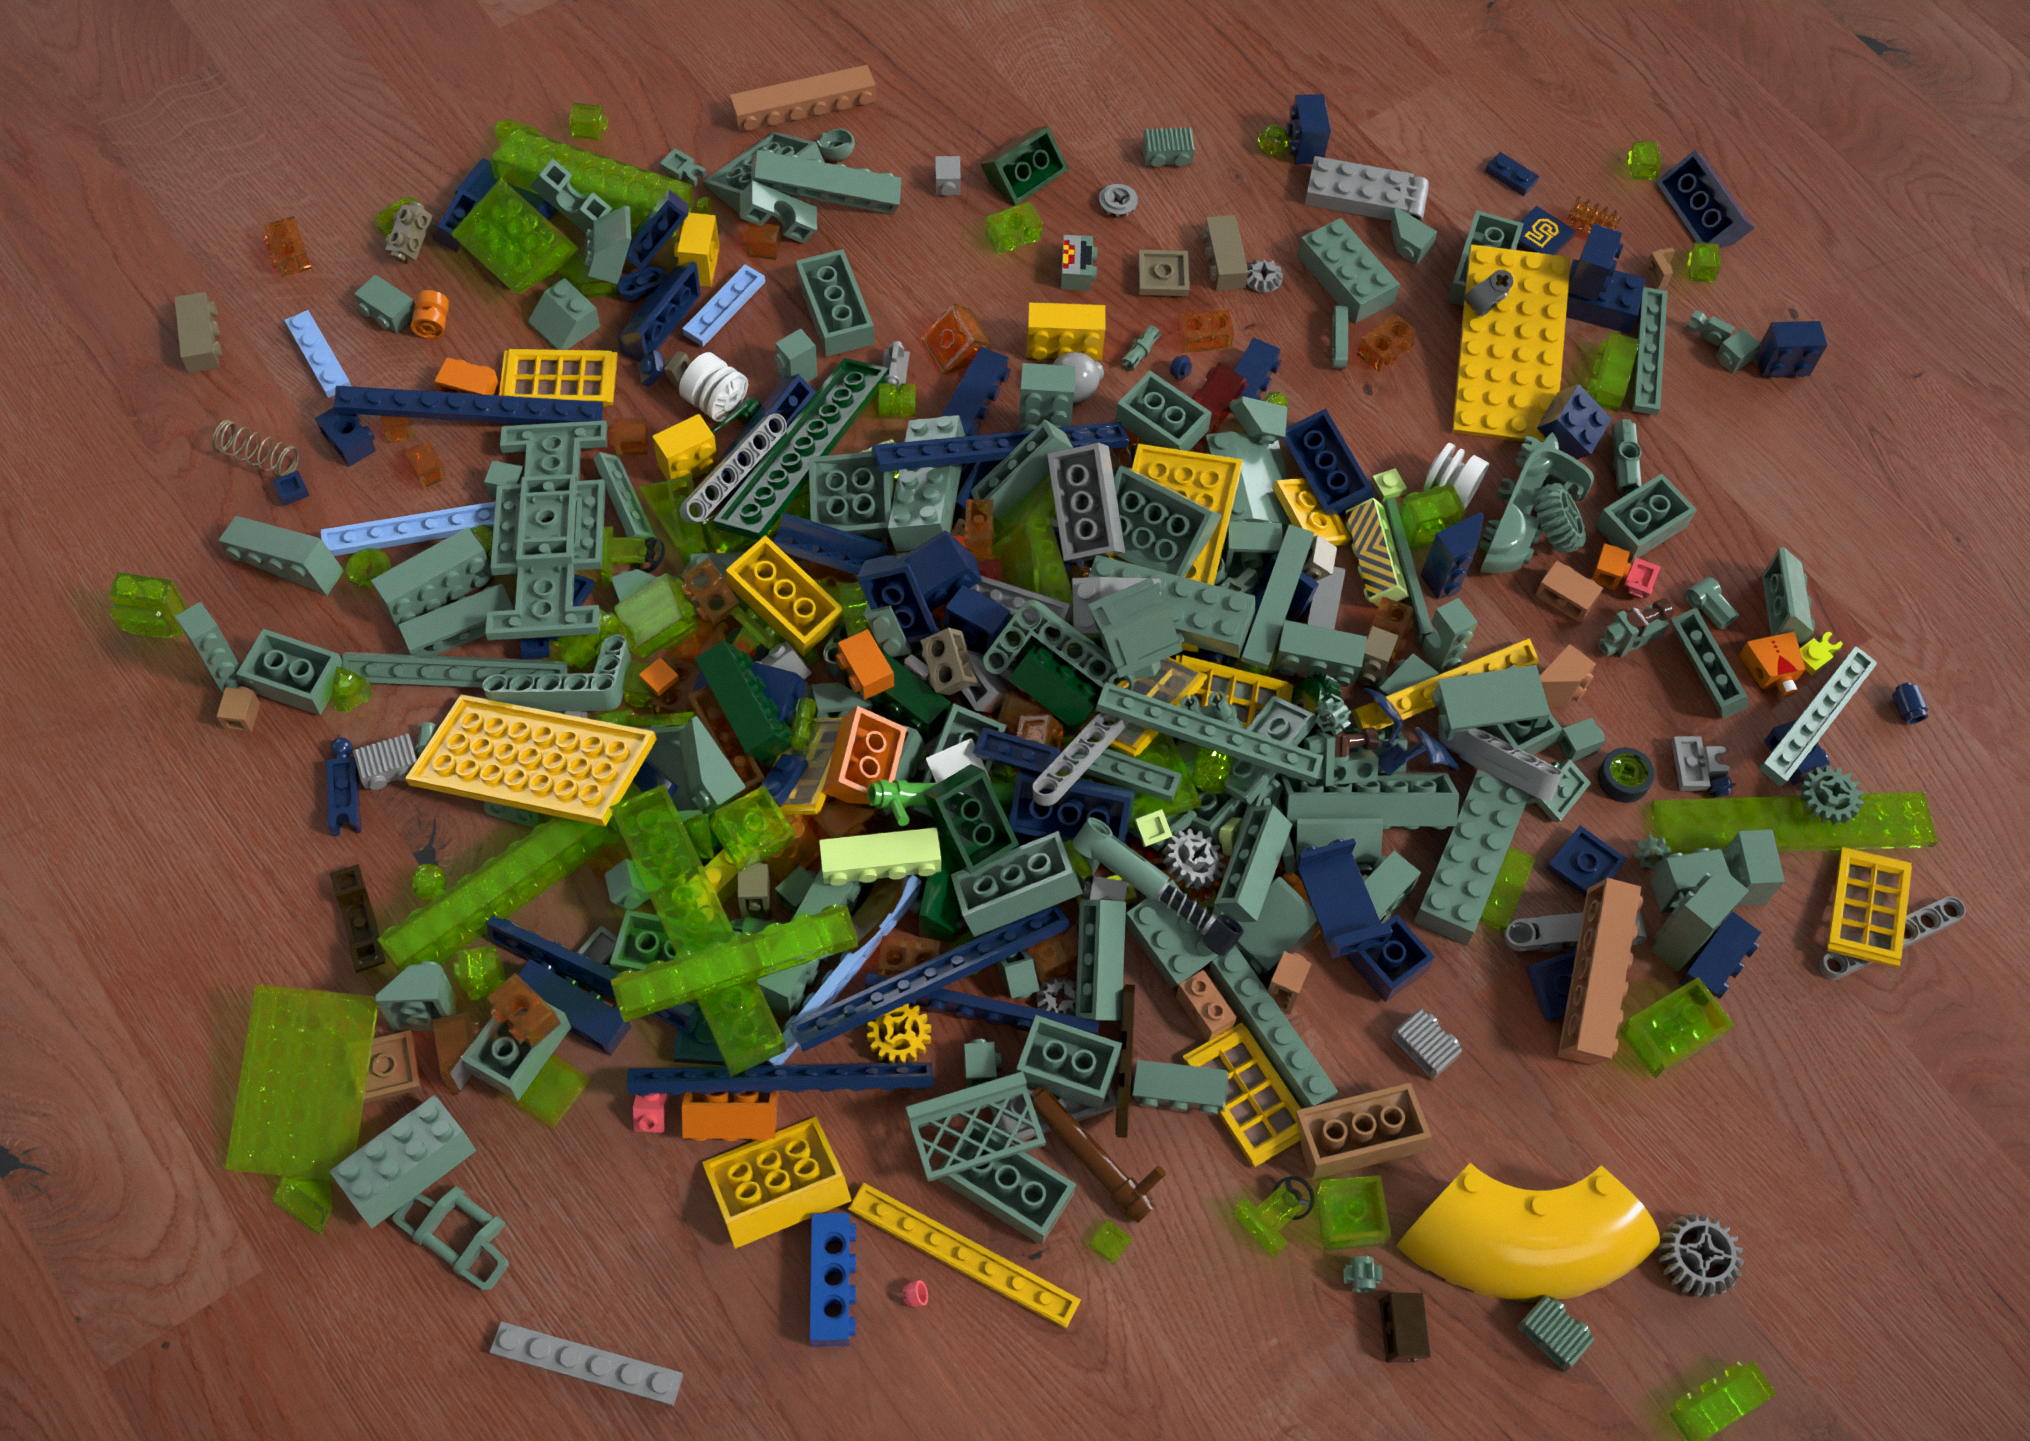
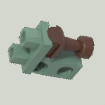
M1661 598L1646 607L1643 612L1637 608H1631L1628 614L1624 610L1617 613L1613 623L1605 628L1604 633L1606 637L1599 640L1598 647L1606 657L1617 653L1622 658L1629 651H1633L1662 637L1669 626L1667 619L1673 617L1674 614L1670 602L1665 598Z
M1374 727L1364 728L1360 734H1345L1341 731L1337 735H1333L1332 730L1323 733L1320 728L1316 729V735L1304 738L1303 748L1305 750L1324 756L1316 780L1320 781L1324 786L1377 781L1379 757L1371 750L1378 748L1379 737ZM1358 746L1363 747L1357 748V752H1350V748Z

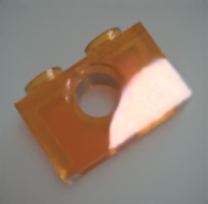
M966 499L964 543L965 548L975 556L976 561H993L995 523L993 499Z
M516 973L487 997L492 1006V1009L489 1010L491 1015L500 1024L506 1022L511 1027L509 1032L520 1044L526 1041L534 1048L561 1024L555 1011ZM528 1009L524 1015L516 1016L520 1010Z

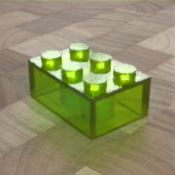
M1697 977L1630 1017L1619 1031L1654 1078L1657 1079L1724 1038L1735 1024L1700 978Z

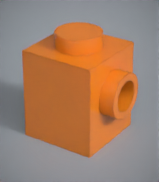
M1604 543L1597 557L1591 579L1597 585L1616 590L1622 577L1626 578L1629 573L1631 563L1627 561L1630 552L1618 546Z

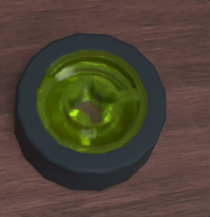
M1628 747L1617 748L1608 753L1598 770V782L1601 789L1610 798L1624 803L1635 802L1644 797L1655 779V769L1651 760L1639 750Z

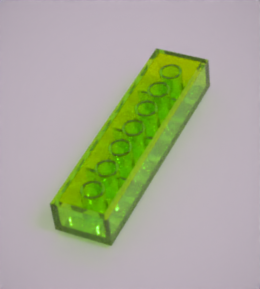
M516 127L511 130L491 158L495 180L536 194L538 193L529 186L553 158L572 174L569 182L574 190L582 195L595 193L612 208L609 213L623 206H629L631 225L638 227L668 189L689 204V213L694 206L691 184ZM679 227L675 230V232H674L669 238H672V239L674 238V236L676 235L677 231L679 230Z

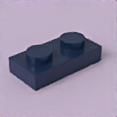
M1502 152L1487 165L1485 170L1486 173L1523 196L1536 185L1540 177Z
M782 754L754 795L758 804L782 807L809 766L806 758Z

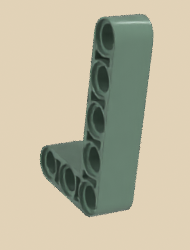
M1028 600L1021 605L983 658L984 667L988 672L993 674L1002 673L1032 635L1102 688L1105 682L1116 685L1114 679L1119 677L1105 650L1037 600ZM1028 608L1035 610L1038 615L1037 620H1028L1024 616V610ZM1048 626H1056L1060 630V636L1056 638L1049 636L1046 628ZM1007 632H1018L1021 641L1017 643L1010 641ZM1069 644H1080L1083 648V653H1072L1069 649ZM991 654H1001L1004 657V663H994L991 659ZM1092 661H1103L1106 669L1103 671L1095 670L1092 667ZM1134 673L1123 676L1129 683V686L1125 687V689L1132 691L1135 684Z
M611 635L602 643L594 673L497 674L486 678L482 683V687L488 700L545 711H609L617 708L622 702L632 665V658L625 637L622 635Z

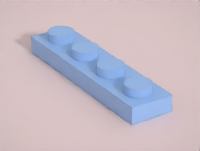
M744 265L682 328L683 335L704 347L765 283V276Z
M309 310L286 319L285 323L326 396L328 398L334 396L336 386H351L350 381Z

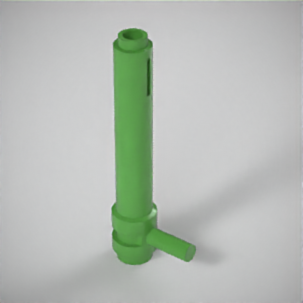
M877 780L875 783L869 784L867 798L869 805L876 806L877 809L891 808L899 825L904 826L909 823V817L905 808L907 806H928L922 792L937 783H907L906 780H893L890 783L888 780ZM991 783L1001 806H1012L1015 786L1011 783Z

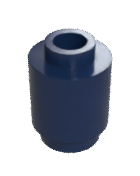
M1907 682L1895 688L1896 691L1892 694L1901 719L1905 720L1908 725H1912L1928 718L1927 711L1929 708L1919 685H1912L1911 682Z

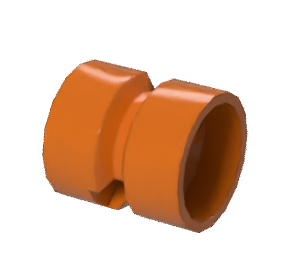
M425 290L418 293L414 305L411 330L416 335L426 339H437L443 336L449 309L448 298L440 292Z

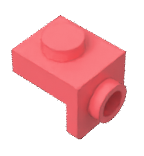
M1635 557L1623 585V588L1628 590L1627 594L1639 599H1643V596L1649 597L1653 591L1652 588L1661 566Z
M651 1093L647 1096L636 1095L633 1106L634 1130L636 1132H664L668 1094Z

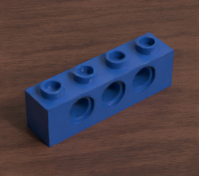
M849 1213L812 1214L811 1347L849 1346V1336L856 1335L855 1317H850V1305H856V1285H850V1273H856V1254H850V1242H856V1223H850ZM832 1242L842 1245V1250L837 1254H829L825 1249ZM837 1273L842 1277V1281L838 1285L830 1286L825 1282L826 1277L829 1274ZM830 1305H838L842 1308L841 1314L834 1318L828 1317L824 1312Z

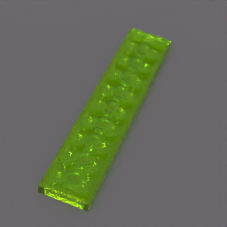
M1925 792L1863 794L1860 800L1864 803L1859 809V813L1846 824L1840 821L1836 826H1833L1829 819L1825 824H1822L1820 816L1811 818L1813 811L1811 809H1803L1807 802L1799 800L1800 796L1653 800L1650 805L1657 839L1659 840L1662 837L1665 839L1664 847H1670L1671 854L1682 853L1683 855H1688L1703 848H1709L1710 851L1721 849L1723 852L1738 831L1773 830L1778 852L1841 850L1842 847L1850 849L1934 847L1938 843Z

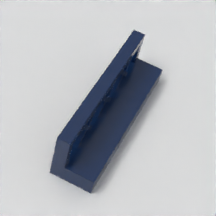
M787 513L782 515L778 533L774 540V544L784 553L856 575L859 574L864 561L885 556L888 546L885 543Z

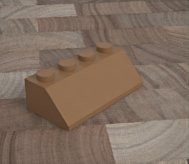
M1411 1083L1296 1111L1302 1153L1312 1180L1426 1152L1432 1138Z

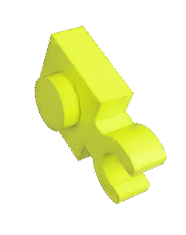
M1831 632L1825 633L1819 642L1813 638L1800 648L1805 670L1811 675H1814L1828 664L1834 657L1832 654L1837 653L1843 644L1841 641L1836 645L1830 644L1828 639L1832 635Z

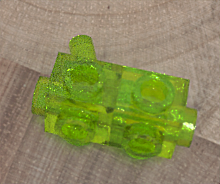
M600 609V634L561 636L558 642H553L561 648L563 653L560 656L570 667L573 665L579 669L588 667L596 661V655L600 653L602 643L607 637L621 635L617 628L621 625V622L612 612L607 614Z

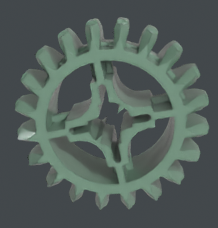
M1560 483L1549 484L1538 490L1534 496L1535 511L1538 516L1537 519L1541 524L1540 527L1543 529L1544 535L1547 536L1549 543L1552 544L1555 550L1563 554L1578 550L1586 541V533L1582 522L1583 518L1580 516L1579 509L1575 501H1573L1571 494Z

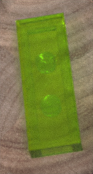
M694 712L626 715V723L629 726L687 724L694 717Z
M1509 847L1479 921L1503 932L1506 931L1536 861L1535 857Z

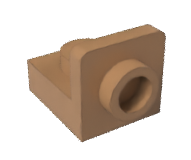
M1673 248L1658 249L1652 252L1645 266V270L1656 289H1665L1672 277L1673 271L1670 262L1675 253Z

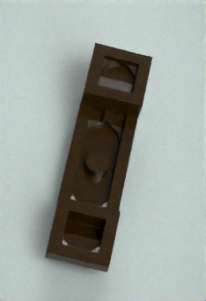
M359 864L331 872L330 877L343 917L355 972L358 973L385 964L377 922Z

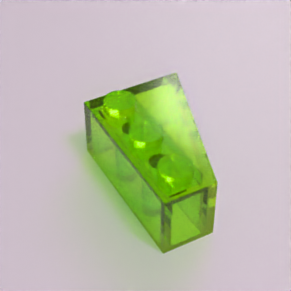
M691 475L639 487L647 506L684 564L691 562V554L709 553L703 520L690 524L685 522L680 515V506L696 489ZM691 503L689 513L694 518L698 517L699 510L695 504Z

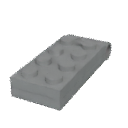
M1315 156L1305 205L1390 221L1392 220L1394 210L1398 207L1423 222L1429 182L1424 177H1414L1413 173Z

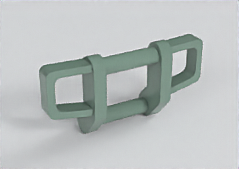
M458 1186L454 1187L438 1202L419 1193L399 1208L393 1216V1221L410 1234L416 1243L420 1246L426 1245L452 1265L455 1273L459 1276H465L482 1290H492L509 1266L508 1259L490 1243L504 1228L505 1222L498 1216L494 1218L467 1198L465 1191ZM419 1200L433 1209L416 1230L405 1221L404 1216L414 1202ZM456 1206L484 1226L461 1256L433 1235L447 1213ZM484 1248L498 1261V1266L486 1282L469 1271Z

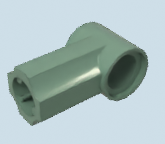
M1706 577L1685 590V598L1692 608H1697V610L1701 609L1719 630H1724L1738 618L1739 614L1721 595V587L1714 578Z

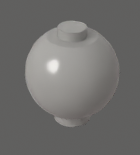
M1067 352L1059 356L1052 364L1076 366L1073 403L1089 399L1097 390L1099 381L1104 376L1102 365L1081 352Z

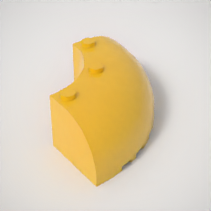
M1470 1163L1420 1216L1396 1247L1414 1263L1446 1279V1282L1454 1286L1458 1285L1474 1291L1473 1293L1497 1299L1499 1297L1516 1300V1302L1534 1303L1540 1301L1544 1295L1549 1296V1298L1553 1297L1557 1300H1564L1585 1295L1588 1292L1611 1284L1633 1270L1658 1247L1660 1236L1654 1220L1642 1203L1602 1165L1585 1179L1573 1185L1554 1190L1536 1191L1503 1184L1487 1176Z

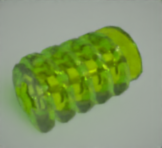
M1199 746L1192 774L1193 783L1196 787L1208 793L1219 794L1224 792L1227 787L1226 782L1229 779L1228 773L1231 770L1230 764L1233 761V757Z

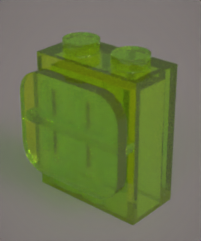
M117 572L108 596L113 602L109 613L119 628L129 633L163 638L171 636L183 637L184 631L175 616L187 610L188 607L172 580Z
M664 573L614 606L631 652L648 658L662 648L665 650L674 648L696 632L698 621L695 616V609L690 603L686 594V586L681 579Z

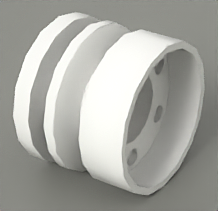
M706 352L698 356L684 372L680 381L679 393L683 399L695 407H700L703 413L714 421L719 422L740 406L747 393L748 379L733 367H728L723 360L713 353Z
M1448 443L1430 466L1423 491L1430 494L1438 485L1435 497L1439 499L1448 490L1450 494L1447 503L1464 511L1479 488L1488 469L1489 462L1473 455L1464 464L1462 460L1465 451L1463 449L1458 450L1453 458L1455 445Z

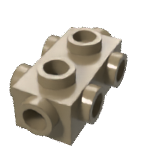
M410 201L409 205H401L399 212H396L393 220L395 224L392 232L385 239V250L390 253L392 259L399 262H404L405 260L416 261L426 232L435 233L437 230V224L430 222L433 215L424 210V206L416 201Z

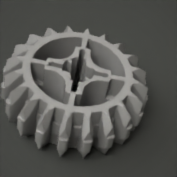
M1690 1213L1687 1219L1684 1216H1680L1676 1219V1223L1671 1222L1667 1226L1668 1232H1664L1661 1235L1660 1239L1664 1243L1658 1246V1251L1665 1255L1659 1258V1263L1668 1265L1663 1271L1664 1275L1672 1273L1675 1277L1672 1279L1671 1285H1677L1679 1282L1683 1284L1682 1293H1687L1692 1288L1694 1297H1700L1704 1293L1706 1298H1711L1715 1295V1292L1718 1295H1722L1726 1292V1288L1730 1289L1735 1285L1734 1279H1738L1741 1276L1742 1272L1738 1268L1744 1265V1260L1737 1256L1743 1252V1248L1734 1246L1738 1236L1730 1237L1727 1234L1730 1226L1719 1227V1218H1714L1709 1222L1707 1214H1702L1698 1219L1695 1213ZM1696 1234V1239L1693 1240L1692 1244H1680L1683 1235ZM1722 1266L1719 1276L1705 1277L1709 1267Z

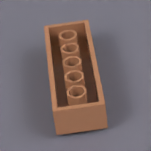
M1606 878L1587 889L1558 1057L1592 1066L1612 1059V1056L1617 1052L1618 1039H1616L1617 1027L1621 1025L1623 1020V1010L1620 1008L1622 998L1626 996L1628 991V982L1625 979L1627 970L1630 969L1633 962V953L1630 952L1631 944L1638 933V925L1635 924L1636 915L1640 912L1643 904V897L1640 896L1641 886Z

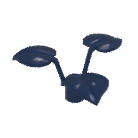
M1368 688L1361 690L1370 694L1395 725L1392 735L1384 744L1386 750L1378 756V765L1385 773L1391 776L1407 761L1425 751L1429 755L1431 765H1449L1450 770L1454 771L1460 769L1447 749L1438 740L1427 735L1419 727L1415 728L1422 740L1410 749L1406 750L1400 743L1393 745L1402 727L1403 719L1395 706L1379 692Z

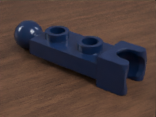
M343 737L334 739L330 745V752L336 759L326 760L328 828L333 836H339L341 826L347 822L354 826L355 833L362 831L358 768L355 757H349L353 750L352 743Z

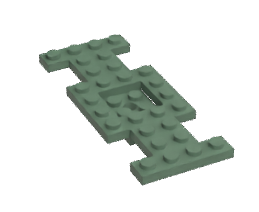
M607 420L501 427L500 447L502 453L526 452L525 473L521 484L497 486L490 569L492 575L517 574L515 610L487 612L485 632L487 640L600 634L599 605L573 607L575 570L602 569L604 480L579 481L581 448L607 447ZM546 517L553 518L550 522H541Z

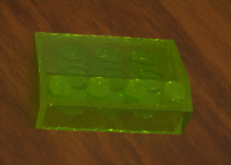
M502 178L499 179L451 233L454 238L516 295H519L560 269L579 249Z

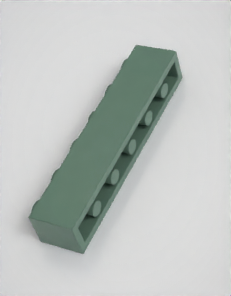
M768 149L757 150L752 160L751 181L753 180L787 195L887 214H894L900 205L901 177H896L891 173L880 174L871 172L866 168L854 169L840 163L828 164L823 163L819 159H802L794 154L782 155Z
M1238 948L1231 949L1226 956H1219L1212 960L1208 974L1241 1022L1247 1027L1300 1107L1304 1109L1333 1102L1338 1093L1337 1089Z

